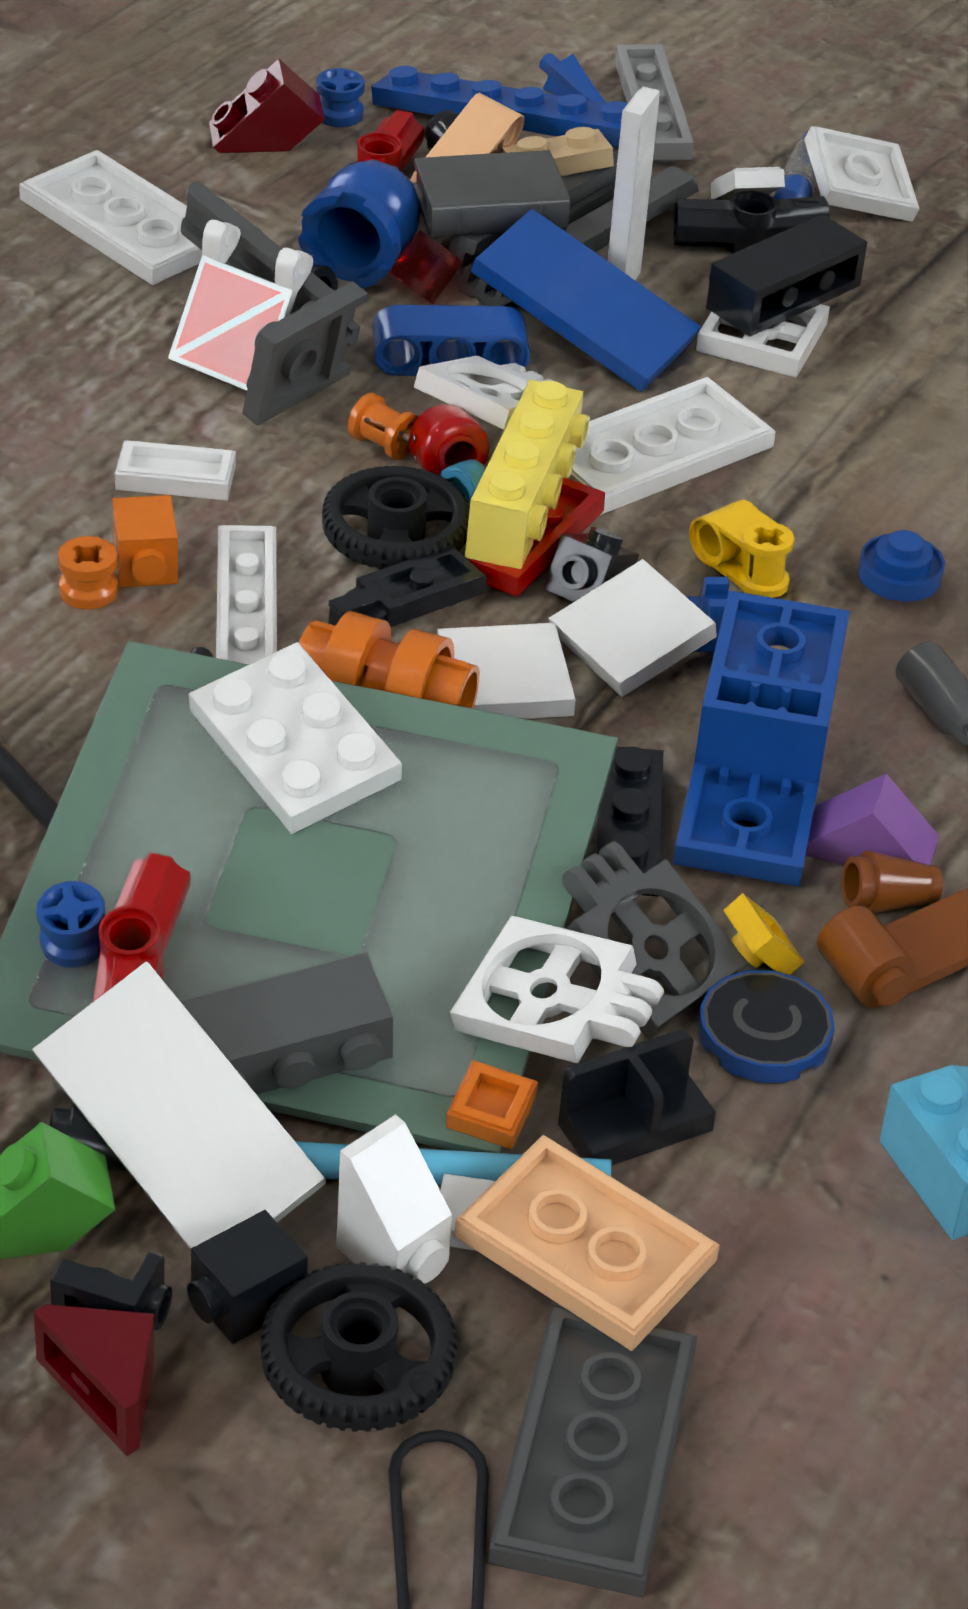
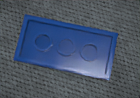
M533 208L476 257L471 268L473 274L640 392H643L696 339L701 329L700 325Z

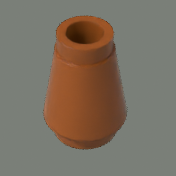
M866 850L860 856H851L846 860L842 871L841 888L844 902L849 908L865 906L874 914L920 906L926 903L933 904L939 901L943 890V877L937 865H927Z

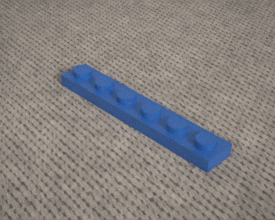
M412 66L395 67L389 71L388 75L371 86L373 105L436 115L445 110L460 114L469 101L480 92L523 115L525 121L522 131L562 136L570 129L589 127L599 129L610 145L614 147H619L622 111L628 104L622 101L608 103L589 101L580 94L564 96L547 94L538 87H524L520 89L501 86V83L496 80H481L478 82L459 79V76L454 73H440L436 75L421 73Z

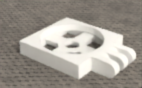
M820 304L789 319L796 324L783 321L772 326L773 328L766 329L751 337L745 334L743 339L719 333L718 326L720 324L732 325L711 312L698 333L696 351L796 378L827 325L830 307ZM781 339L796 343V346L790 352L765 344L768 340Z
M477 355L420 366L414 388L450 405H456L469 414L504 430L529 379L540 382L554 380H543L541 374L534 371L526 372L525 367L516 363L497 365Z
M511 915L450 1011L455 1031L578 1063L592 1039L624 1047H632L641 1033L639 1027L646 1025L652 1015L651 1007H655L664 994V989L657 981L651 978L632 974L637 965L632 945ZM525 948L551 953L542 969H537L530 973L512 969L509 966L517 953ZM580 961L600 966L601 981L597 990L571 984L570 977ZM548 982L557 986L556 992L548 998H536L531 994L534 987L541 983ZM492 993L519 1000L520 1005L510 1021L496 1014L488 1006L487 1001ZM563 1011L573 1013L561 1020L542 1024L545 1018L553 1017Z

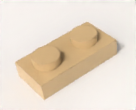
M589 127L573 128L568 130L565 135L547 139L540 136H529L520 139L515 145L502 147V153L550 150L560 176L614 166L613 147L599 129Z

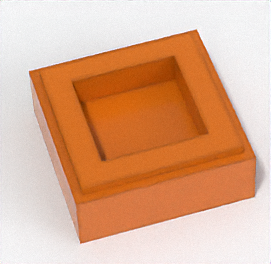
M472 1060L447 1111L446 1128L512 1150L537 1097L538 1081Z

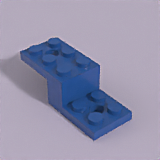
M735 591L728 592L702 704L695 762L675 844L673 864L800 887L850 611ZM773 645H779V646L787 647V648H789V649H788V650H779V649L772 648L771 646H773ZM747 820L759 826L743 827L736 824L735 821Z

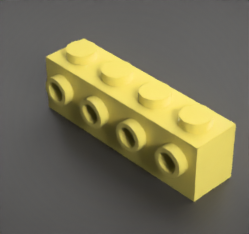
M529 379L470 500L465 558L522 569L535 540L541 541L548 518V508L555 509L562 487V477L569 478L571 475L576 448L582 449L584 446L590 420L589 415L581 414L584 391L567 388L555 381L540 382Z

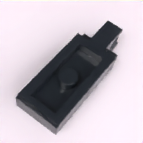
M453 546L444 551L439 550L438 553L425 556L424 554L421 557L412 558L356 578L355 588L343 596L329 600L328 624L336 626L346 612L352 611L385 620L389 623L390 627L484 594L487 576Z

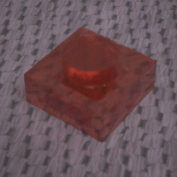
M419 230L390 271V274L434 304L463 261Z

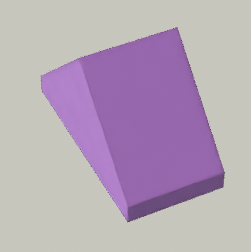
M886 773L816 805L806 856L844 865L849 857L860 856L864 851L869 850L931 865L939 835Z

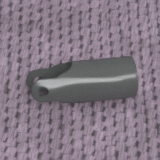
M922 642L913 646L899 660L895 670L896 678L941 731L954 735L959 742L968 746V679L935 642Z

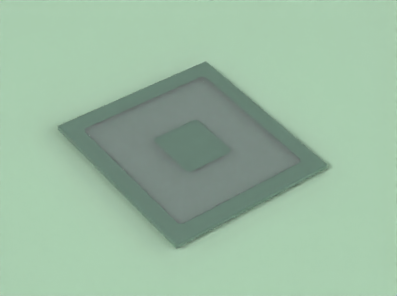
M128 641L0 940V1053L40 1061L32 1049L93 1003L99 958L93 963L82 967H63L51 962L42 951L40 945V926L37 922L36 910L37 902L43 892L53 885L65 881H80L92 885L101 893L105 902L106 916L115 909L134 860L143 859L149 853L173 857L180 867L190 871L191 886L163 956L164 974L162 980L179 1001L368 953L393 1015V1057L381 1060L367 1069H348L312 1079L307 1084L297 1088H279L257 1094L270 1111L365 1132L371 1131L396 1114L406 1123L416 1143L456 1151L502 1153V1146L446 1128L447 1111L472 1060L523 1076L530 1051L458 1032L454 1029L450 1011L511 915L566 928L574 898L564 886L562 877L572 867H581V862L586 858L617 749L618 737L332 681L401 761L402 780L291 834L190 711V692L249 664ZM525 948L517 953L509 968L527 973L542 969L551 953ZM546 982L537 985L531 994L536 998H546L550 983ZM492 993L487 1001L488 1006L496 1014L509 1021L520 1005L518 999Z

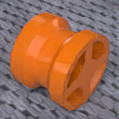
M82 536L66 541L59 548L58 566L63 573L59 580V593L61 599L66 604L77 609L92 610L107 606L116 599L118 580L113 572L117 567L118 554L112 543L100 537Z

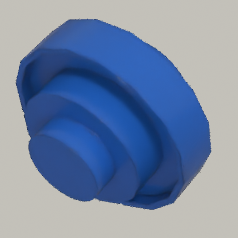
M900 530L872 538L862 547L858 575L862 584L871 592L886 599L902 602L920 601L933 596L941 587L945 560L941 551L933 544L912 531Z

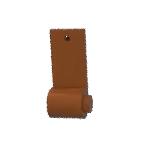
M968 888L885 926L865 906H853L844 909L834 915L819 933L817 940L818 951L866 1007L894 1005L906 995L968 966Z

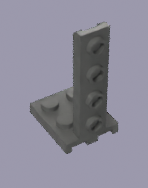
M200 181L190 184L187 187L186 200L188 202L185 218L182 219L181 234L202 250L203 232L207 222L218 220L237 226L241 232L240 239L225 264L275 283L276 260L282 248ZM310 271V274L297 293L290 315L277 322L268 323L258 332L255 338V351L250 375L246 382L247 392L242 414L258 426L349 375L351 366L344 361L347 345L350 347L357 343L360 326L353 321L355 308L366 302L368 293L353 281L334 290Z

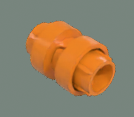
M352 611L346 612L336 626L316 620L310 622L300 638L299 644L331 681L474 708L480 679L479 667L454 658V644L451 638L413 628L406 633L400 644L391 641V628L387 621Z

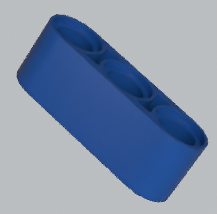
M393 305L380 310L372 323L375 362L382 371L390 375L417 376L420 366L477 355L497 365L516 363L526 367L530 360L525 318L521 312L512 307ZM401 339L402 341L395 342L392 340ZM447 340H456L453 342H445Z

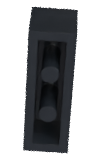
M822 214L713 262L709 276L706 308L751 337L861 285L867 241Z

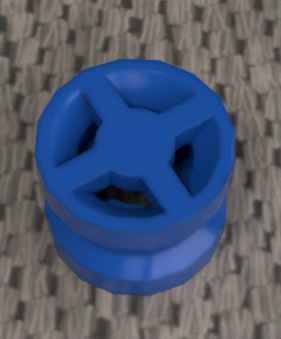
M343 68L329 69L321 72L316 79V90L321 95L320 99L325 118L322 123L333 127H349L362 121L364 106L359 97L363 95L365 90L363 76L358 72Z
M65 881L53 885L43 892L37 902L36 915L40 926V945L45 957L56 965L65 968H80L92 964L100 957L99 926L105 917L106 910L101 893L92 885L80 881Z

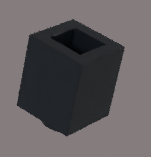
M263 1210L191 1248V1282L187 1285L190 1303L202 1321L207 1324L214 1322L228 1340L235 1344L262 1329L266 1314L278 1295L283 1293V1290L296 1279L302 1280V1276L307 1274L308 1256L266 1210Z

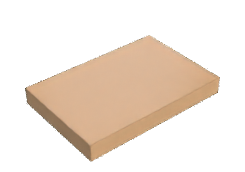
M542 1135L456 1219L454 1232L456 1238L630 1351H633L717 1261L720 1244L545 1135Z

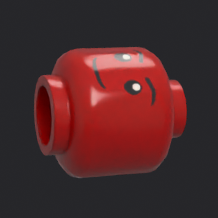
M439 404L428 408L417 417L410 430L409 446L412 457L425 471L440 475L447 467L462 461L477 460L484 466L488 460L490 446L486 432L467 411L456 405Z

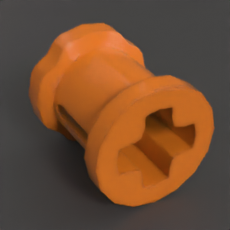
M374 392L367 393L357 401L350 413L348 432L351 437L359 441L370 440L385 448V454L396 461L402 460L411 452L409 446L410 430L418 416L410 411L400 413L387 406L384 398Z

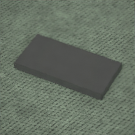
M551 1306L489 1546L488 1564L643 1598L693 1364L697 1335L654 1327L633 1351H630L566 1308Z

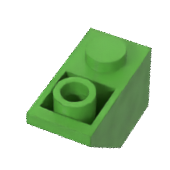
M40 1122L15 1144L7 1147L0 1155V1259L65 1251L115 1211L105 1155L43 1122Z

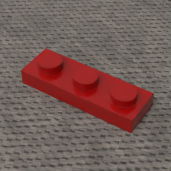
M562 477V487L555 509L548 508V518L541 541H533L532 548L526 557L522 569L469 558L468 561L487 576L486 585L518 597L552 563L562 534L582 533L604 511L605 492Z

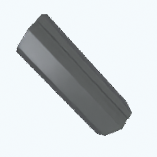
M612 146L613 167L561 176L570 197L568 228L563 230L594 252L609 245L619 147ZM673 165L652 176L646 222L675 206L677 198L687 199L699 192L696 177ZM505 232L454 235L447 252L459 292L470 298H478L485 306H504L512 300L471 272L475 258Z

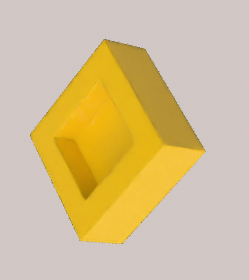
M742 893L723 910L738 931L731 938L734 946L755 968L765 963L774 971L791 975L805 963L776 919Z

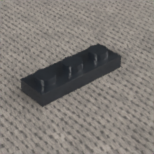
M617 747L597 815L596 854L599 855L600 849L610 842H617L644 874L661 862L664 750ZM642 894L643 896H655V897H658V895H653V894Z

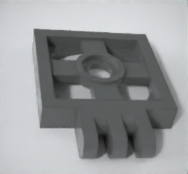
M610 842L600 849L599 855L592 854L581 862V867L574 866L563 874L564 886L585 912L575 919L567 929L609 940L608 924L611 916L629 938L627 944L633 946L637 965L632 974L659 977L673 996L663 995L659 1003L655 1007H651L652 1015L645 1026L639 1027L646 1037L707 994L708 989L724 977L736 974L748 963L666 859L643 874L620 844ZM642 894L662 896L677 914V917L664 926L658 923H651L634 900ZM647 938H656L663 943L666 949V955L663 959H654L648 955L644 947V942ZM694 938L710 957L707 975L699 983L679 959L681 954L680 948ZM590 964L601 978L600 966Z

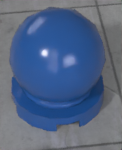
M374 159L351 163L329 179L326 188L312 199L302 211V233L298 237V243L302 252L312 256L313 264L330 267L335 273L336 278L349 282L353 281L361 288L374 286L394 267L399 254L412 244L418 229L422 204L412 181L397 167Z

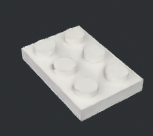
M298 642L189 693V706L192 714L291 834L402 780L401 761Z

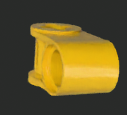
M745 499L732 502L691 522L689 540L696 556L704 564L713 567L722 575L728 577L744 593L776 598L787 592L790 578L785 570L787 554L792 551L795 540L793 532L788 527L775 522Z

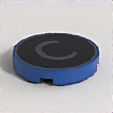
M747 970L724 977L708 989L700 1006L698 1019L700 1043L707 1054L710 1048L713 1054L720 1058L719 1066L732 1075L762 1083L789 1082L799 1079L801 1071L807 1070L813 1065L814 1070L825 1062L832 1045L835 1029L832 1009L819 991L797 977L767 970Z

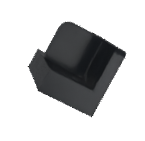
M679 1029L634 1044L632 1047H625L570 1065L564 1070L558 1125L580 1158L611 1159L612 1166L713 1131L716 1112L689 1075L694 1040L686 1029Z

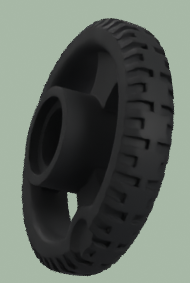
M379 466L352 473L338 481L329 490L323 503L322 525L328 541L338 552L352 561L359 562V564L383 569L412 558L421 557L424 554L425 556L438 553L439 550L444 551L452 546L458 551L461 550L467 540L470 505L464 493L455 484L449 482L446 478H442L440 475L414 467ZM342 515H358L367 518V536L350 527ZM432 520L450 522L439 534L424 539L425 522Z
M348 1262V1265L338 1263L332 1267L330 1265L325 1266L322 1271L319 1269L313 1270L312 1273L303 1275L302 1280L296 1279L283 1290V1293L278 1295L270 1306L261 1333L263 1370L277 1396L280 1399H284V1403L292 1408L295 1413H303L305 1419L312 1420L318 1425L326 1423L327 1428L332 1429L334 1427L341 1431H345L346 1428H351L352 1432H358V1430L371 1432V1428H376L379 1431L387 1427L393 1428L397 1422L402 1425L408 1420L418 1417L419 1413H424L437 1401V1398L441 1397L449 1385L457 1357L455 1324L449 1310L446 1309V1305L441 1301L440 1297L436 1293H432V1289L428 1285L423 1284L421 1280H413V1275L405 1274L397 1268L391 1270V1267L387 1265L384 1267L378 1266L377 1263H372V1265H366V1262H360V1264ZM331 1301L323 1313L321 1336L302 1338L290 1334L293 1326L305 1313L320 1304ZM400 1307L410 1313L426 1331L431 1346L428 1361L410 1360L397 1353L398 1316L395 1308ZM321 1372L324 1383L333 1392L314 1384L309 1379Z

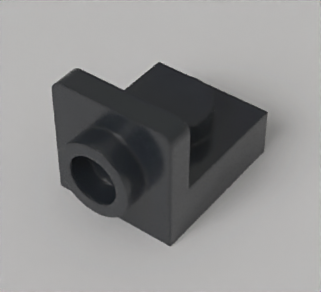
M150 1251L133 1280L117 1276L104 1268H92L66 1259H62L50 1279L51 1305L154 1314V1330H159L163 1325L172 1300V1288L165 1285V1257Z

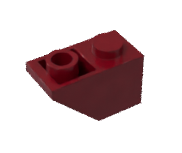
M278 59L267 70L261 69L257 71L249 80L246 89L235 99L223 102L213 113L209 125L213 148L219 153L285 152L292 150L318 127L325 118L320 95L285 63Z

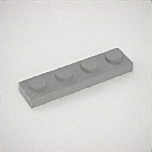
M663 44L616 45L615 65L626 102L629 103L642 86L660 91L653 161L672 163L676 160H692L694 141Z

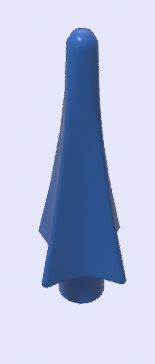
M552 53L542 57L539 67L548 75L543 90L559 96L580 94L589 101L607 103L590 81L574 54L569 55L562 61Z

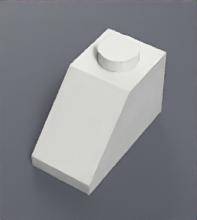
M395 1114L340 1150L336 1248L354 1264L366 1262V1265H372V1263H377L378 1266L383 1267L387 1265L391 1267V1270L397 1268L405 1274L413 1275V1280L419 1279L423 1284L433 1280L449 1262L452 1213L406 1123Z

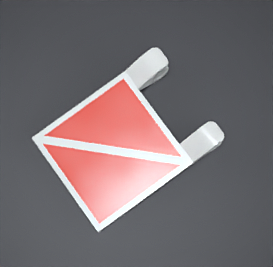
M210 220L207 222L203 232L202 257L168 359L247 390L246 382L251 371L255 351V338L258 332L268 323L277 322L290 315L297 293L310 274L313 258L305 252L283 248L280 250L276 260L275 283L225 264L239 242L240 229L227 222Z

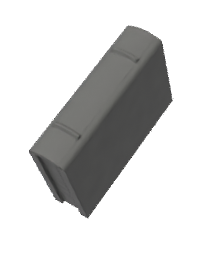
M550 150L414 158L417 175L416 183H413L422 204L421 214L429 237L506 232L532 208L561 229L568 228L570 197Z

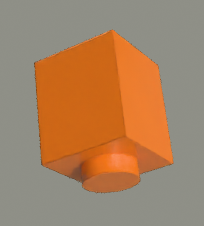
M171 495L112 498L113 545L118 554L117 574L119 588L178 584V535Z

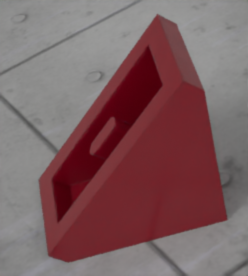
M49 1304L34 1311L36 1360L126 1456L138 1450L155 1363L154 1314Z

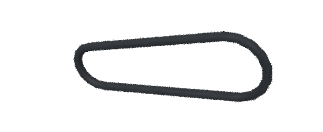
M444 1430L419 1432L404 1440L394 1451L388 1470L398 1609H410L400 1468L402 1460L411 1449L422 1443L435 1441L451 1443L462 1448L475 1462L477 1488L471 1609H483L489 1479L485 1456L474 1442L458 1433Z

